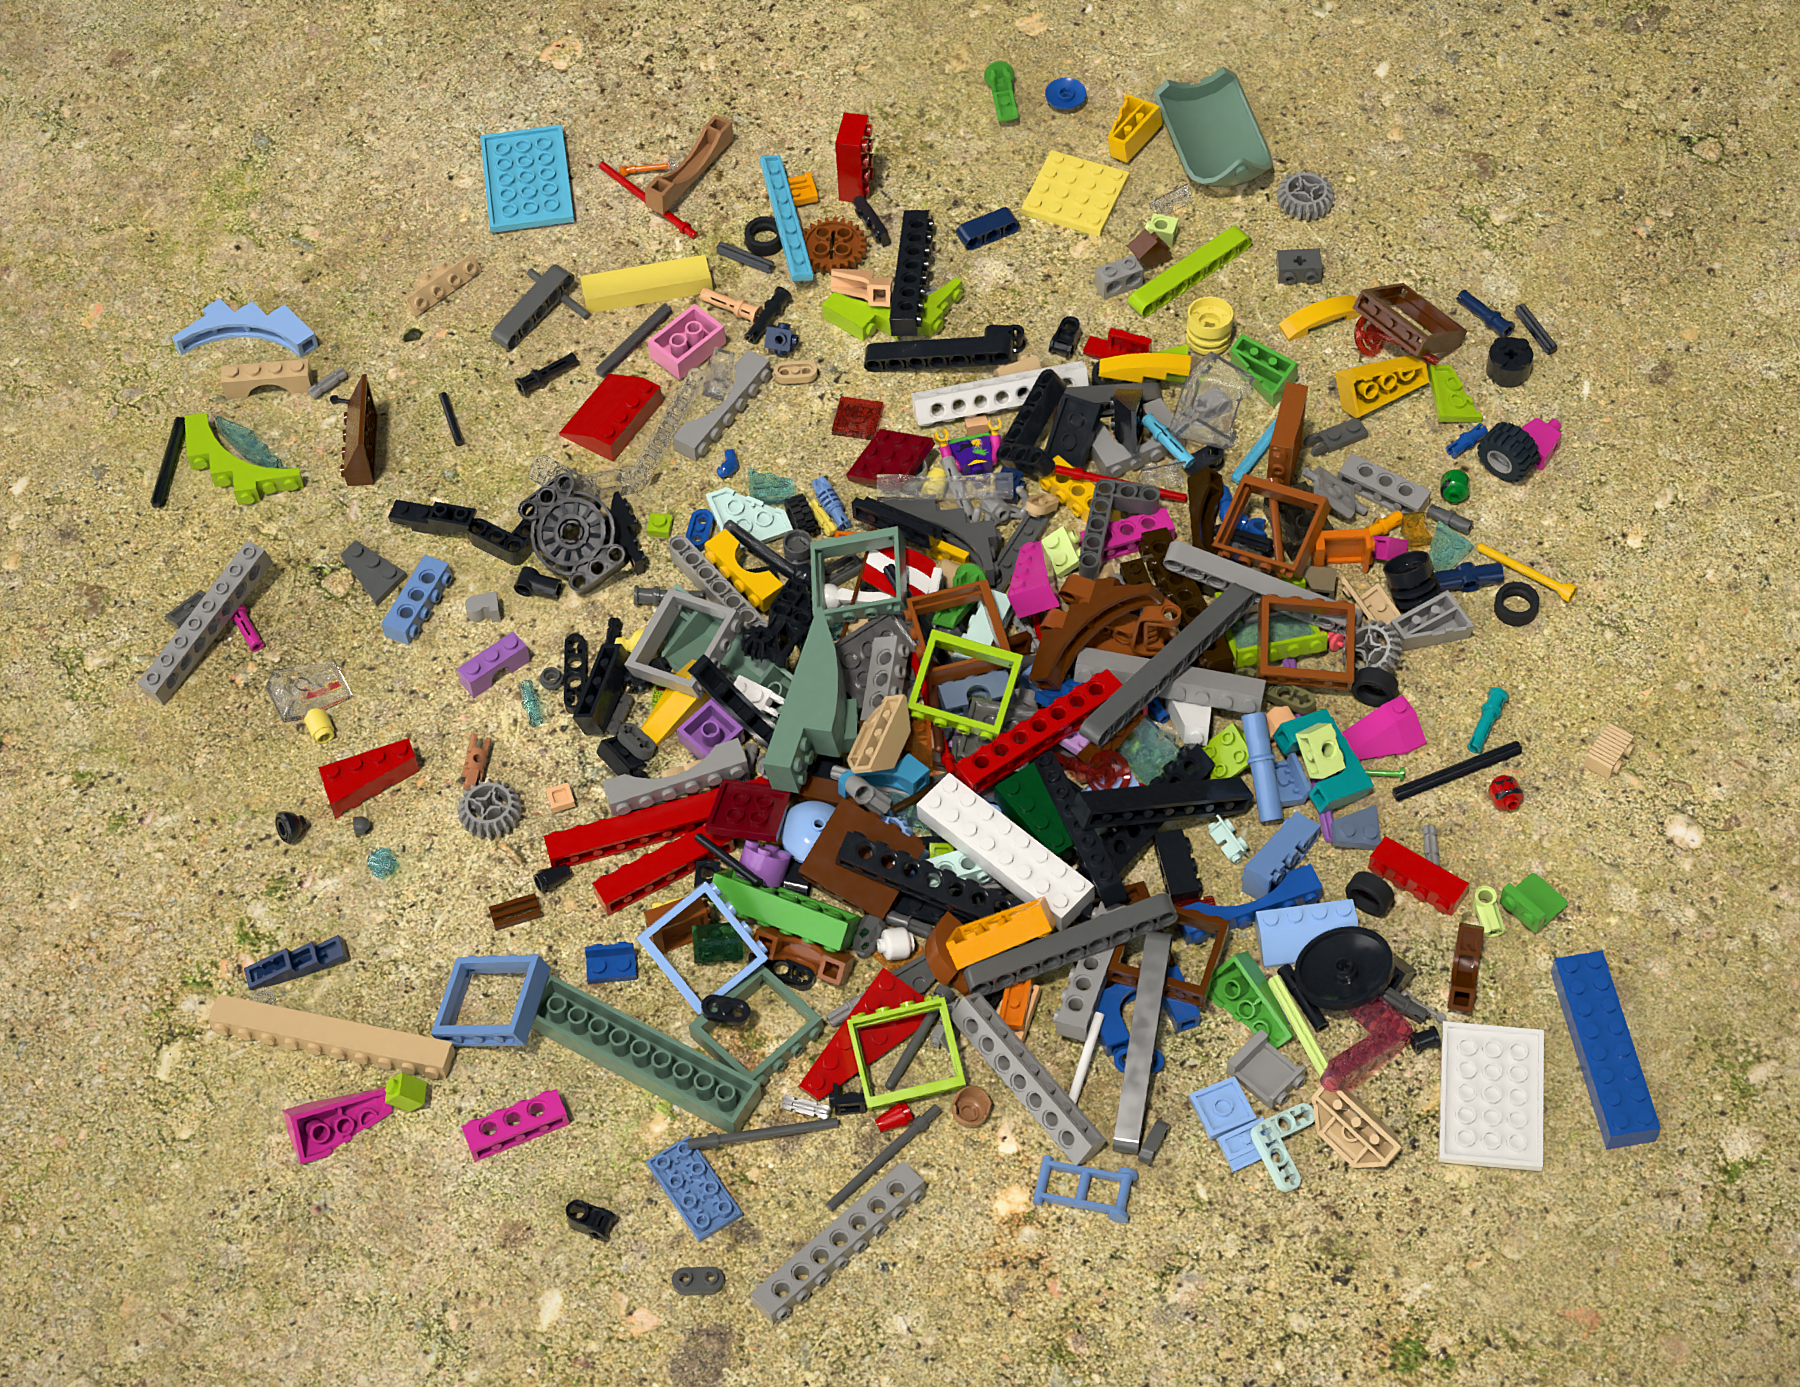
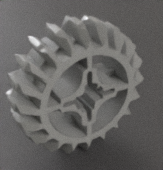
M1304 170L1302 173L1295 171L1293 175L1288 174L1286 179H1282L1277 191V200L1284 214H1289L1290 218L1297 217L1298 221L1304 218L1308 222L1310 218L1316 220L1318 216L1323 217L1325 213H1329L1334 202V189L1332 188V183L1328 182L1327 177H1322L1320 173L1315 175L1313 171L1310 173H1306Z
M1371 619L1369 624L1362 621L1361 628L1355 626L1354 677L1359 669L1365 667H1376L1387 672L1391 668L1397 670L1395 663L1402 662L1398 655L1404 653L1400 647L1403 642L1398 638L1400 636L1399 633L1390 624L1386 625L1385 622L1380 620L1377 623ZM1379 636L1385 637L1387 646L1380 644ZM1342 648L1340 650L1344 656L1341 659L1345 663V648ZM1357 656L1364 658L1366 666L1359 665Z
M490 778L487 783L479 780L478 786L471 784V791L464 790V797L459 798L457 808L459 821L466 831L469 830L472 836L478 834L480 839L485 835L490 840L492 835H497L500 838L501 832L509 834V827L516 828V821L520 820V813L522 812L520 796H518L514 787L510 788L507 782L502 784L499 779L495 783H492ZM501 799L508 804V806L503 805L501 802H498V800ZM472 812H475L478 816H481V819L474 817L472 815Z

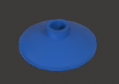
M1059 78L1048 84L1045 90V97L1047 102L1055 108L1073 109L1084 102L1086 89L1076 79Z

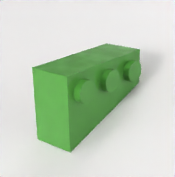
M1244 334L1240 335L1230 349L1231 364L1275 408L1282 399L1286 382L1294 383L1298 377L1297 362Z

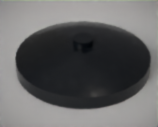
M1345 926L1323 932L1307 943L1297 957L1294 974L1298 988L1307 1001L1322 1009L1342 1011L1361 1007L1382 994L1392 980L1395 962L1388 942L1380 934L1363 927Z

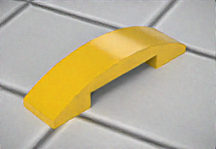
M1338 296L1300 309L1280 322L1279 328L1289 342L1308 335V329L1341 317L1348 321L1362 315L1352 308L1357 300L1356 296Z

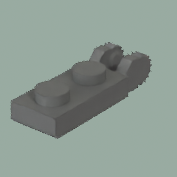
M1353 418L1307 436L1304 439V443L1307 447L1315 445L1311 449V454L1319 456L1366 439L1368 431L1359 418Z

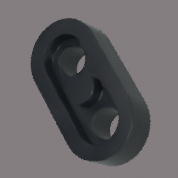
M711 994L706 996L701 1003V1013L709 1021L742 1026L750 1019V1006L741 999ZM712 1007H716L718 1011L711 1012L709 1009ZM736 1012H740L742 1016L735 1017L733 1014Z

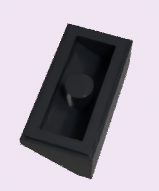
M617 736L601 740L596 751L597 755L617 776L623 774L633 776L635 770H643L647 766L642 759H638L619 742Z

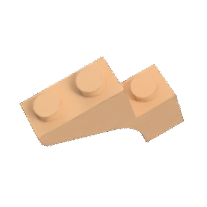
M832 268L831 291L866 299L869 302L868 306L890 307L893 296V279L874 278V270Z

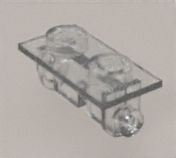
M1190 183L1183 186L1179 185L1177 189L1157 199H1152L1149 203L1150 209L1156 210L1157 214L1166 216L1194 202Z

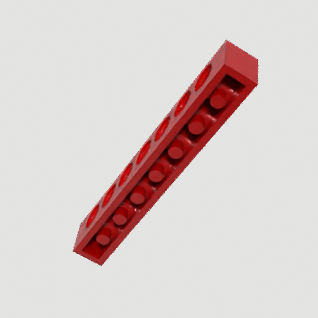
M1108 669L1094 674L1086 683L1077 685L1070 693L1063 697H1058L1048 707L1039 709L1029 719L1020 721L1010 731L1001 733L991 743L982 745L972 755L961 758L955 765V777L976 794H979L1078 731L1086 718L1123 684Z

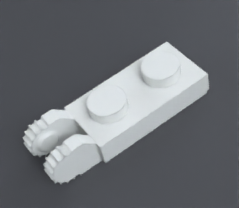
M741 675L737 677L734 685L763 714L767 713L776 718L779 716L780 713L770 706L773 700L783 705L784 698Z

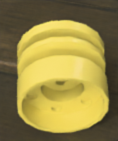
M1202 297L1192 302L1187 314L1186 342L1193 351L1204 355H1215L1229 347L1233 323L1232 307L1225 300L1218 297Z

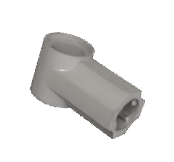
M852 775L846 780L845 790L857 803L864 805L879 815L886 814L890 809L892 800L868 783L862 776Z

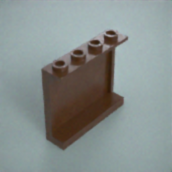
M842 797L799 868L797 876L861 914L873 915L883 921L899 890L835 864L836 856L847 831L863 833L866 835V839L873 842L877 840L888 844L890 849L897 852L898 850L906 851L916 860H919L926 846L922 844L923 841L914 835L909 837L902 833V828L892 822L887 824L880 820L882 817L876 812L863 810L860 808L861 805L854 799L848 798L846 800ZM867 850L858 852L861 858L867 859L871 857ZM888 859L881 861L882 866L885 868L894 866L892 861ZM912 869L904 870L905 876L908 877Z

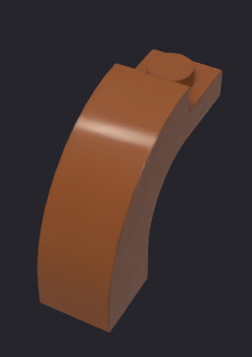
M947 911L926 939L925 956L932 974L940 984L946 986L950 983L964 996L970 995V991L963 972L968 966L957 970L945 944L954 929L963 924Z

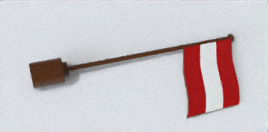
M872 527L869 531H874L878 529L876 527ZM894 546L865 552L850 605H855L862 580L885 594L897 597L895 590L883 571L885 566L891 563L895 565ZM905 547L907 586L914 597L928 594L933 568L936 567V563L922 553ZM850 622L844 623L840 639L846 636Z

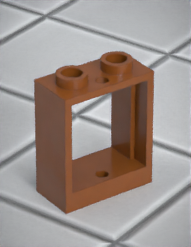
M701 896L698 897L649 937L661 953L711 936L710 926H713L707 900L702 901ZM682 899L645 911L646 928Z

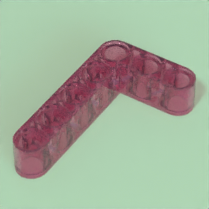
M1380 996L1361 1007L1347 1010L1371 1034L1328 1062L1320 1078V1083L1326 1090L1331 1092L1340 1091L1404 1049L1413 1028L1406 1019L1386 1001L1382 1000Z

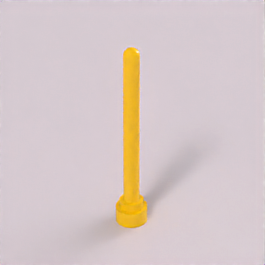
M1482 543L1477 545L1478 552L1557 591L1561 599L1570 603L1575 597L1578 586L1570 582L1562 584Z

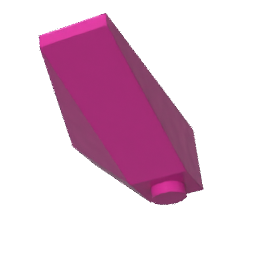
M1403 695L1381 705L1342 732L1350 748L1358 757L1359 762L1362 759L1373 757L1382 759L1385 755L1397 753L1398 756L1406 755L1426 745V739L1417 714Z
M385 1087L309 1102L284 1109L283 1113L288 1135L299 1163L303 1164L326 1157L332 1153L333 1149L353 1139L352 1137L364 1128H369L390 1114L392 1108L390 1104L385 1103Z

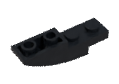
M619 491L614 492L610 508L617 527L616 544L621 545L628 551L630 555L629 561L638 576L645 573L644 563H647L644 552L637 549L636 527H639L635 515H630L629 513L630 506L627 499H622ZM617 551L616 554L620 560L622 552Z
M396 499L388 518L392 523L411 526L414 532L450 534L470 529L477 509L436 501L433 506Z

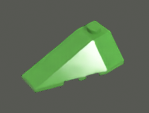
M1248 951L1234 955L1216 969L1208 995L1218 1007L1227 1010L1233 1015L1232 1018L1245 1024L1254 1035L1262 1029L1269 1035L1268 1043L1276 1049L1294 1036L1262 970Z

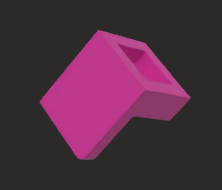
M1373 535L1375 551H1372L1374 559L1391 560L1395 556L1407 552L1408 540Z

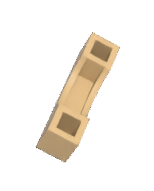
M298 359L221 366V386L225 398L248 397L252 389L261 385H277L285 388L291 394L308 392V389L313 386V374L309 360Z

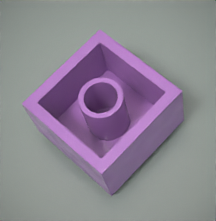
M711 699L677 729L679 742L699 760L704 759L717 744L736 738L739 739L740 744L745 741L743 728Z

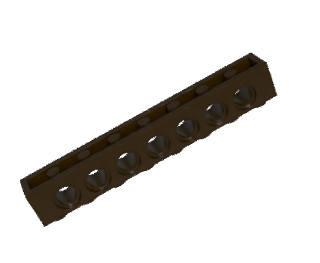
M1164 527L1141 533V542L1138 543L1139 553L1141 556H1144L1148 571L1153 573L1156 587L1161 589L1165 598L1181 609V622L1179 624V631L1181 632L1208 605L1194 579L1164 567L1163 561L1168 547L1174 541L1168 528ZM1171 612L1172 618H1176L1177 615ZM1223 634L1196 659L1197 668L1231 673L1233 670L1234 655Z

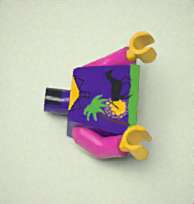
M999 418L998 427L996 428L991 427L990 419L988 421V428L991 430L992 435H989V432L948 440L947 444L946 440L949 434L946 429L942 430L944 439L938 437L937 431L934 433V440L940 443L939 450L942 459L947 456H954L957 468L962 473L964 480L973 478L974 483L980 485L987 481L986 475L992 473V466L997 464L999 460L996 457V452L1001 444V435L998 434V430L1001 427V420Z

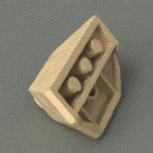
M905 694L885 696L881 701L882 704L874 709L863 723L847 758L853 773L874 772L895 767L911 732L907 697Z
M1327 1078L1311 1097L1317 1134L1353 1168L1387 1166L1403 1147L1394 1132L1355 1095L1331 1079Z

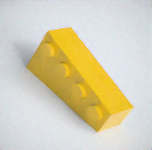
M1413 355L1335 372L1342 410L1356 419L1429 383L1426 363Z

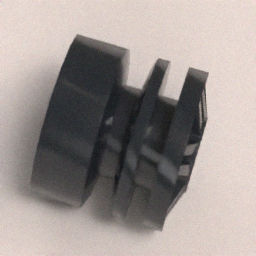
M1405 552L1395 556L1384 565L1383 572L1388 585L1391 587L1390 592L1396 607L1401 609L1416 608L1440 594L1441 587L1436 574L1433 573L1434 567L1427 552Z

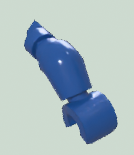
M1223 485L1224 494L1218 505L1221 521H1223L1233 499L1230 489L1226 485ZM1242 513L1236 527L1237 529L1268 537L1264 531L1265 519H1251Z

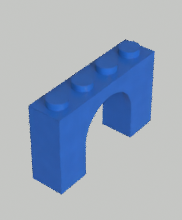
M1178 965L1168 967V977L1185 981ZM1116 983L1103 991L1096 1012L1104 1014L1098 1038L1106 1057L1114 1055L1119 1047L1129 1045L1130 1035L1120 1013L1128 1003L1136 1000V988ZM1163 997L1162 1007L1167 1012L1176 1034L1200 1025V1012L1197 1006Z

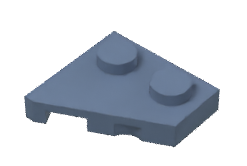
M1370 806L1335 819L1331 823L1333 846L1375 850L1381 842L1376 806Z

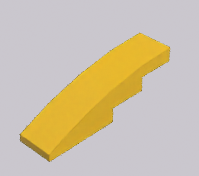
M1139 353L1103 358L1099 362V376L1142 383L1143 376L1164 380L1167 373L1189 376L1191 356L1170 353Z

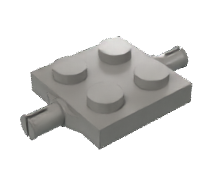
M1318 466L1314 471L1308 467L1303 470L1302 475L1314 484V494L1327 497L1331 507L1337 514H1343L1350 519L1355 511L1361 515L1367 512L1368 507L1356 499L1354 488L1321 466Z

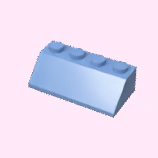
M1353 899L1256 911L1254 927L1263 968L1279 967L1285 964L1294 965L1302 949L1316 936L1334 928L1345 926L1358 927Z

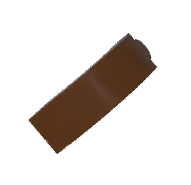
M1459 922L1451 968L1447 1009L1471 1013L1473 1011L1484 926Z

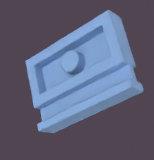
M1263 1117L1216 1139L1227 1162H1229L1232 1173L1262 1160L1251 1138V1129L1263 1121ZM1266 1131L1260 1132L1262 1136L1267 1135ZM1272 1142L1266 1144L1267 1148L1273 1145ZM1274 1150L1271 1151V1155L1277 1153Z

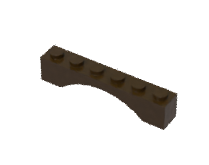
M1206 466L1187 478L1192 546L1217 555L1212 546L1214 542L1213 526L1219 502L1224 494L1223 480L1221 474ZM1195 580L1199 590L1211 597L1214 596L1215 592L1223 591Z

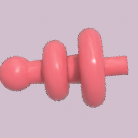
M1327 633V645L1331 651H1337L1344 647L1342 641L1344 636L1341 633Z

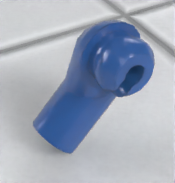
M733 449L724 452L726 461L721 464V467L717 468V474L721 478L732 475L738 469V462Z

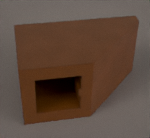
M1146 228L1127 245L1130 251L1146 267L1164 263L1173 258L1168 253L1170 250L1169 246L1155 232L1150 234Z

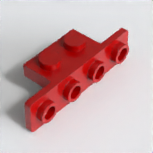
M1111 327L1108 332V340L1089 336L1083 349V354L1102 359L1127 354L1151 353L1152 339Z

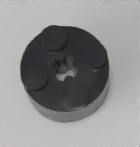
M1515 337L1496 338L1489 349L1486 373L1491 380L1492 378L1496 381L1497 385L1505 388L1518 387L1523 381H1527L1533 361V350L1529 346V341L1525 338Z

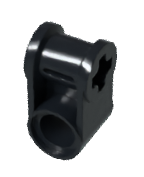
M1067 316L1062 319L1050 341L1049 353L1053 354L1056 352L1065 355L1068 359L1072 357L1080 339V322L1076 317Z
M992 324L988 325L984 330V336L1006 335L1012 338V353H1020L1025 349V340L1023 339L1025 332L1024 328L1020 325Z
M1210 443L1191 454L1196 458L1192 466L1185 469L1181 464V467L1189 476L1206 466L1216 472L1220 471L1224 466L1222 458L1224 448L1218 443Z
M578 1199L569 1202L565 1210L567 1222L571 1229L602 1242L607 1240V1232L611 1224L617 1219V1216L610 1210ZM577 1212H581L584 1214L580 1218L572 1217V1215Z

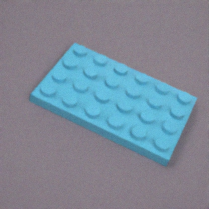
M562 125L480 135L491 233L574 222Z

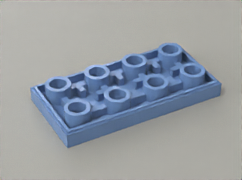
M687 1136L647 1160L646 1165L700 1243L743 1217V1215L699 1149H688L687 1139H691V1137Z

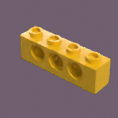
M1059 455L1053 458L1055 466L1060 465L1073 468ZM1054 470L1048 476H1039V485L1043 490L1049 491L1059 499V503L1066 505L1076 517H1080L1087 523L1095 488L1092 482L1071 480V477L1055 474ZM1113 510L1110 522L1121 520V511Z

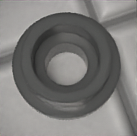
M555 667L544 669L540 675V683L546 689H556L563 682L562 673Z

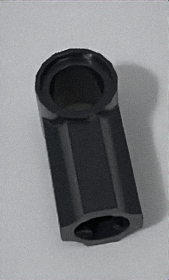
M525 566L521 569L513 588L522 596L529 597L532 594L556 599L561 594L562 580L541 575L536 569Z

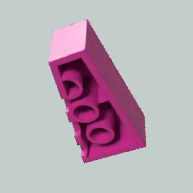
M1041 540L1034 543L1027 542L1019 549L1007 598L1018 619L1060 606L1058 592L1055 587L1056 581L1054 579L1052 561Z

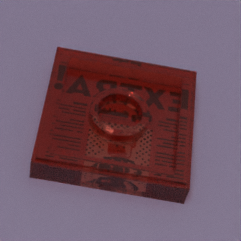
M841 396L832 426V435L872 440L878 431L884 402Z

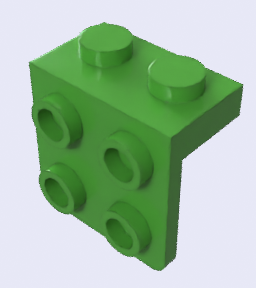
M1535 873L1528 875L1516 887L1509 882L1503 888L1499 902L1535 934L1562 912L1568 904L1563 896Z

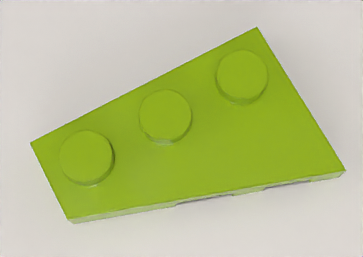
M1430 364L1428 375L1438 422L1481 423L1483 419L1481 412H1477L1474 408V401L1471 396H1467L1464 392L1463 384L1452 366Z

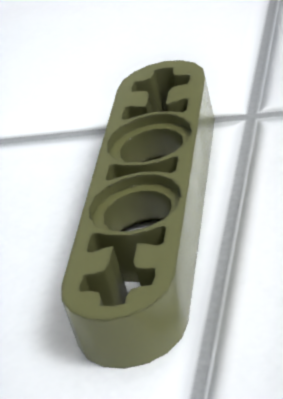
M1244 666L1236 669L1234 674L1256 678L1257 670ZM1268 683L1270 687L1264 690L1263 699L1282 707L1288 706L1290 710L1296 713L1306 715L1315 710L1314 695L1297 686ZM1283 691H1288L1291 693L1286 698H1281L1278 696L1279 693Z

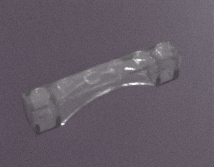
M986 473L944 477L877 474L876 497L877 501L1012 499L1013 473Z

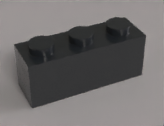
M1183 829L1155 833L1153 846L1166 894H1169L1173 904L1176 906L1198 902L1199 893L1202 892V883L1200 878L1195 876L1197 866L1195 858H1190L1191 844L1189 837L1184 836Z

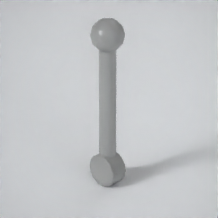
M1403 990L1401 992V994L1404 996H1410V993L1407 990ZM1410 996L1413 1002L1426 1008L1429 1014L1436 1017L1438 1023L1442 1024L1446 1020L1444 1013H1437Z

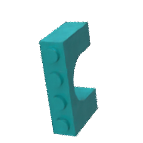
M1326 708L1281 723L1272 735L1285 755L1300 750L1296 733L1317 723L1332 724L1346 768L1338 771L1336 776L1317 782L1308 795L1320 814L1363 799L1374 787L1370 776L1365 772L1358 757L1350 748L1346 738L1342 735L1334 718Z

